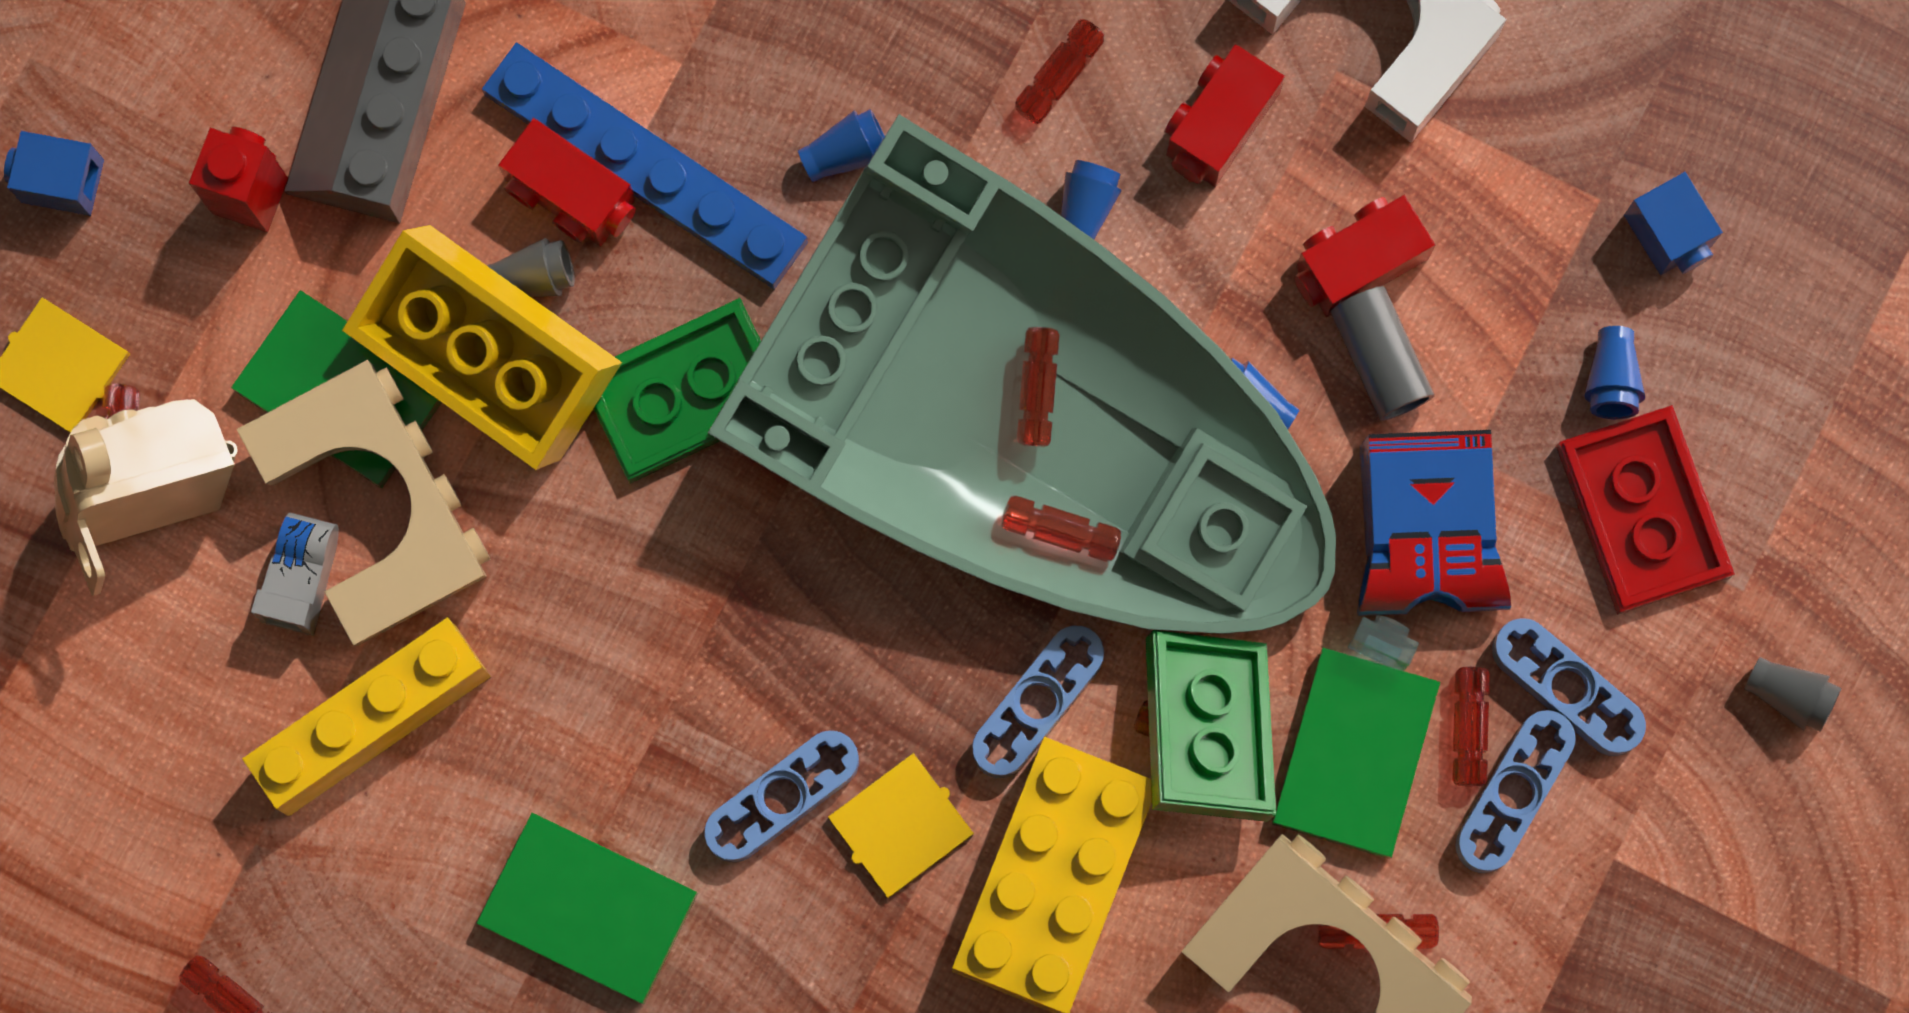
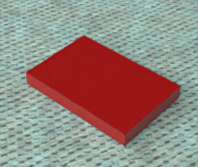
M1673 405L1560 441L1556 445L1617 615L1731 578L1735 575Z

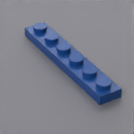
M517 42L482 88L487 98L526 124H529L535 118L631 184L636 198L773 290H775L808 244L806 235Z

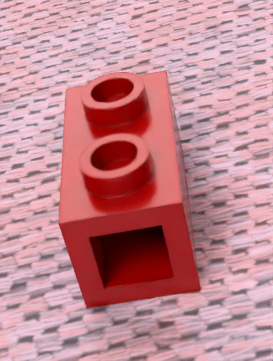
M1237 44L1233 46L1225 59L1215 55L1197 83L1198 86L1204 89L1192 107L1183 102L1173 114L1164 130L1166 134L1171 136L1166 156L1173 160L1171 166L1174 170L1193 183L1200 184L1204 180L1216 187L1280 95L1285 75Z
M535 118L531 120L498 164L505 181L508 182L504 190L511 197L531 210L539 204L556 216L552 223L561 232L578 243H582L585 237L601 247L610 234L618 237L629 225L635 214L636 208L632 204L636 199L631 184Z
M232 126L230 132L226 133L210 127L189 180V185L213 215L268 233L288 181L287 175L276 160L277 156L264 145L265 138L250 130Z
M1405 194L1390 203L1387 202L1385 197H1380L1365 205L1354 214L1357 222L1339 232L1335 230L1334 226L1327 227L1303 243L1306 251L1300 255L1296 266L1299 274L1295 275L1294 278L1300 293L1311 307L1319 304L1325 316L1329 317L1331 316L1330 311L1346 299L1366 290L1383 286L1429 260L1436 244Z

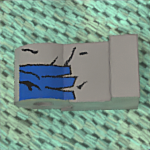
M288 513L279 531L274 558L271 557L262 590H257L251 613L259 621L314 636L325 595L324 591H326L339 537L337 524L295 513Z

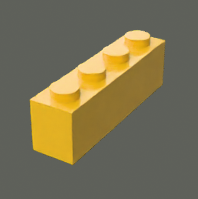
M447 617L243 757L242 760L275 809L290 816L491 676L459 629Z

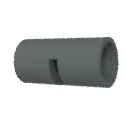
M1384 286L1372 288L1352 296L1330 311L1380 421L1400 416L1434 398L1435 394Z

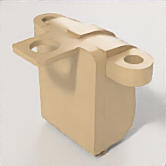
M176 400L138 411L132 409L124 410L112 415L109 419L97 415L82 419L72 429L65 446L58 456L55 469V510L62 537L68 542L70 550L75 551L92 596L101 594L105 579L104 568L95 546L220 510L238 449L234 442L224 440L214 413L196 400Z

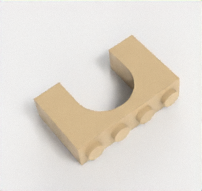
M368 360L236 429L265 483L271 486L328 456L354 450L371 452L387 459L404 478L411 498V518L401 543L385 559L324 591L354 646L365 643L486 578L487 575L481 564L491 560L475 529L471 528L463 533L452 511L462 505L446 475L443 474L434 479L423 458L433 453L419 425L414 421L405 426L394 404L404 400L389 370L386 367L376 372Z
M1281 834L1181 951L1227 992H1230L1263 952L1279 936L1291 929L1304 925H1329L1354 936L1371 954L1380 979V998L1374 1013H1464L1472 1001V996L1464 990L1470 981L1444 958H1441L1436 964L1432 963L1416 949L1422 940L1409 927L1394 916L1388 923L1383 921L1368 908L1374 901L1370 894L1346 875L1340 882L1334 879L1320 867L1326 860L1325 856L1300 835H1297L1291 842Z

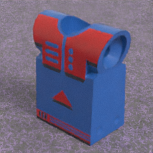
M1491 430L1369 434L1360 445L1367 560L1359 593L1357 615L1407 614L1415 605L1429 599L1446 604L1461 612L1510 610L1511 596L1509 586L1496 549L1497 536Z

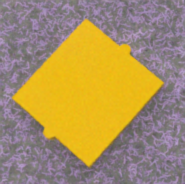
M42 297L18 332H11L8 335L10 344L0 357V388L71 433L72 429L82 419L88 417L99 400L104 401L108 398L109 393L106 389L124 365L130 353Z
M914 753L828 816V819L854 852L852 854V861L855 864H863L888 899L974 835L973 831L949 801V789L946 787L939 788Z

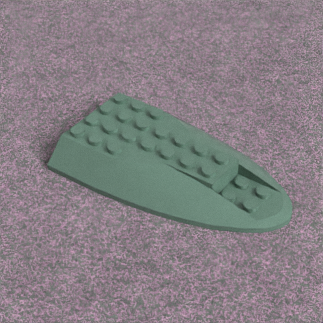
M900 114L896 117L861 173L708 431V434L815 498L922 554L991 584L1070 611L1145 629L1206 633H1234L1267 629L1283 624L1316 605L1329 590L1335 573L1336 533L1332 513L1317 477L1277 411L1226 353L1166 296L1097 241L1041 201Z

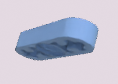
M1526 618L1515 619L1504 625L1496 634L1492 644V654L1497 666L1548 710L1565 716L1572 724L1574 731L1597 751L1608 756H1619L1629 752L1642 741L1646 730V722L1640 708L1538 622ZM1525 634L1531 636L1534 642L1530 650L1542 662L1549 657L1550 652L1559 658L1557 662L1552 664L1543 673L1539 683L1530 676L1540 668L1535 662L1526 656L1516 662L1508 655L1513 647L1511 642L1507 640L1508 635L1516 639L1523 637ZM1564 670L1573 671L1583 679L1585 694L1580 702L1565 704L1555 697L1552 691V680L1556 673ZM1599 692L1606 700L1597 708L1610 718L1615 717L1619 713L1625 715L1628 721L1624 729L1630 737L1626 740L1618 736L1614 740L1609 741L1603 735L1607 728L1605 721L1593 713L1585 723L1577 714L1589 707Z
M1069 626L1060 630L979 729L973 741V758L977 767L983 773L993 778H1007L1016 774L1040 746L1043 738L1048 736L1096 676L1102 665L1104 649L1100 638L1095 632L1083 626ZM1082 640L1089 645L1086 656L1092 663L1087 668L1078 663L1072 667L1065 676L1064 681L1075 686L1069 693H1066L1058 680L1039 671L1045 664H1048L1055 673L1063 664L1066 655L1060 647L1065 642L1076 646ZM1034 685H1042L1049 688L1056 698L1054 711L1043 719L1029 717L1024 713L1020 705V698L1023 692ZM1007 711H1011L1021 726L1036 731L1037 734L1029 741L1021 731L1011 745V751L1016 756L1015 759L1009 763L1001 758L994 765L986 759L989 755V747L984 742L990 736L1000 740L1012 727V723L1001 718Z
M1540 711L1531 715L1519 727L1457 835L1456 852L1460 861L1468 869L1478 873L1493 872L1504 866L1512 857L1574 749L1575 731L1565 716L1555 711ZM1547 725H1551L1557 730L1554 740L1561 747L1559 751L1550 748L1542 755L1536 765L1537 768L1548 771L1543 779L1533 767L1524 763L1514 762L1513 758L1516 753H1519L1524 760L1528 759L1537 745V739L1530 735L1531 729L1541 731ZM1520 775L1530 783L1532 799L1525 808L1512 809L1501 801L1498 788L1505 776ZM1487 804L1496 815L1506 820L1516 821L1518 825L1514 832L1506 823L1502 825L1494 838V844L1501 849L1499 856L1490 853L1480 860L1473 855L1477 845L1469 838L1472 832L1478 835L1484 833L1495 818L1494 816L1483 814Z
M824 731L812 737L710 815L705 825V840L710 850L718 858L727 862H741L750 858L854 778L859 767V755L854 742L847 735L838 731ZM827 744L833 751L843 747L847 751V754L841 759L845 770L838 775H835L830 769L824 770L814 778V782L822 787V789L815 795H810L804 778L791 768L798 762L803 761L808 772L821 761L818 752L820 747ZM780 779L792 781L800 790V801L797 807L786 814L772 812L766 806L764 799L768 786ZM754 798L760 814L774 825L762 833L759 823L755 822L743 833L747 841L744 847L737 849L732 843L721 847L717 842L723 835L720 823L727 818L734 824L741 823L751 815V812L742 805L749 799Z

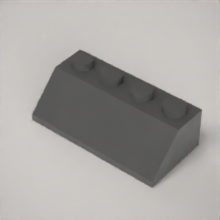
M465 0L342 1L285 188L287 195L401 223L465 9Z

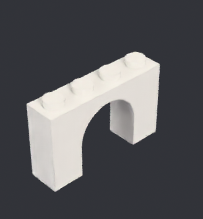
M1301 0L1228 1L1273 35ZM1406 0L1413 17V39L1371 89L1365 107L1409 142H1412L1499 37L1506 19L1499 14L1500 8L1494 0Z

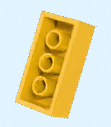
M431 225L402 231L342 330L535 470L562 459L622 364L620 360Z
M1044 737L953 964L952 972L1052 1013H1070L1151 806V779Z

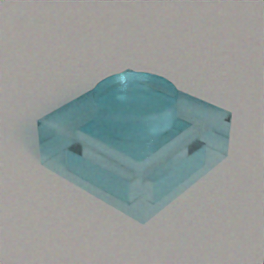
M1377 615L1374 622L1365 617L1362 618L1347 648L1388 667L1405 671L1412 661L1419 642L1407 637L1410 630L1403 624L1388 617Z

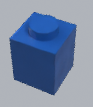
M21 131L17 148L12 147L7 153L4 164V180L8 183L7 188L21 203L91 216L104 159L91 143Z
M1686 171L1633 200L1624 214V217L1660 276L1677 266L1681 273L1684 274L1709 260L1713 256L1710 248L1723 233Z

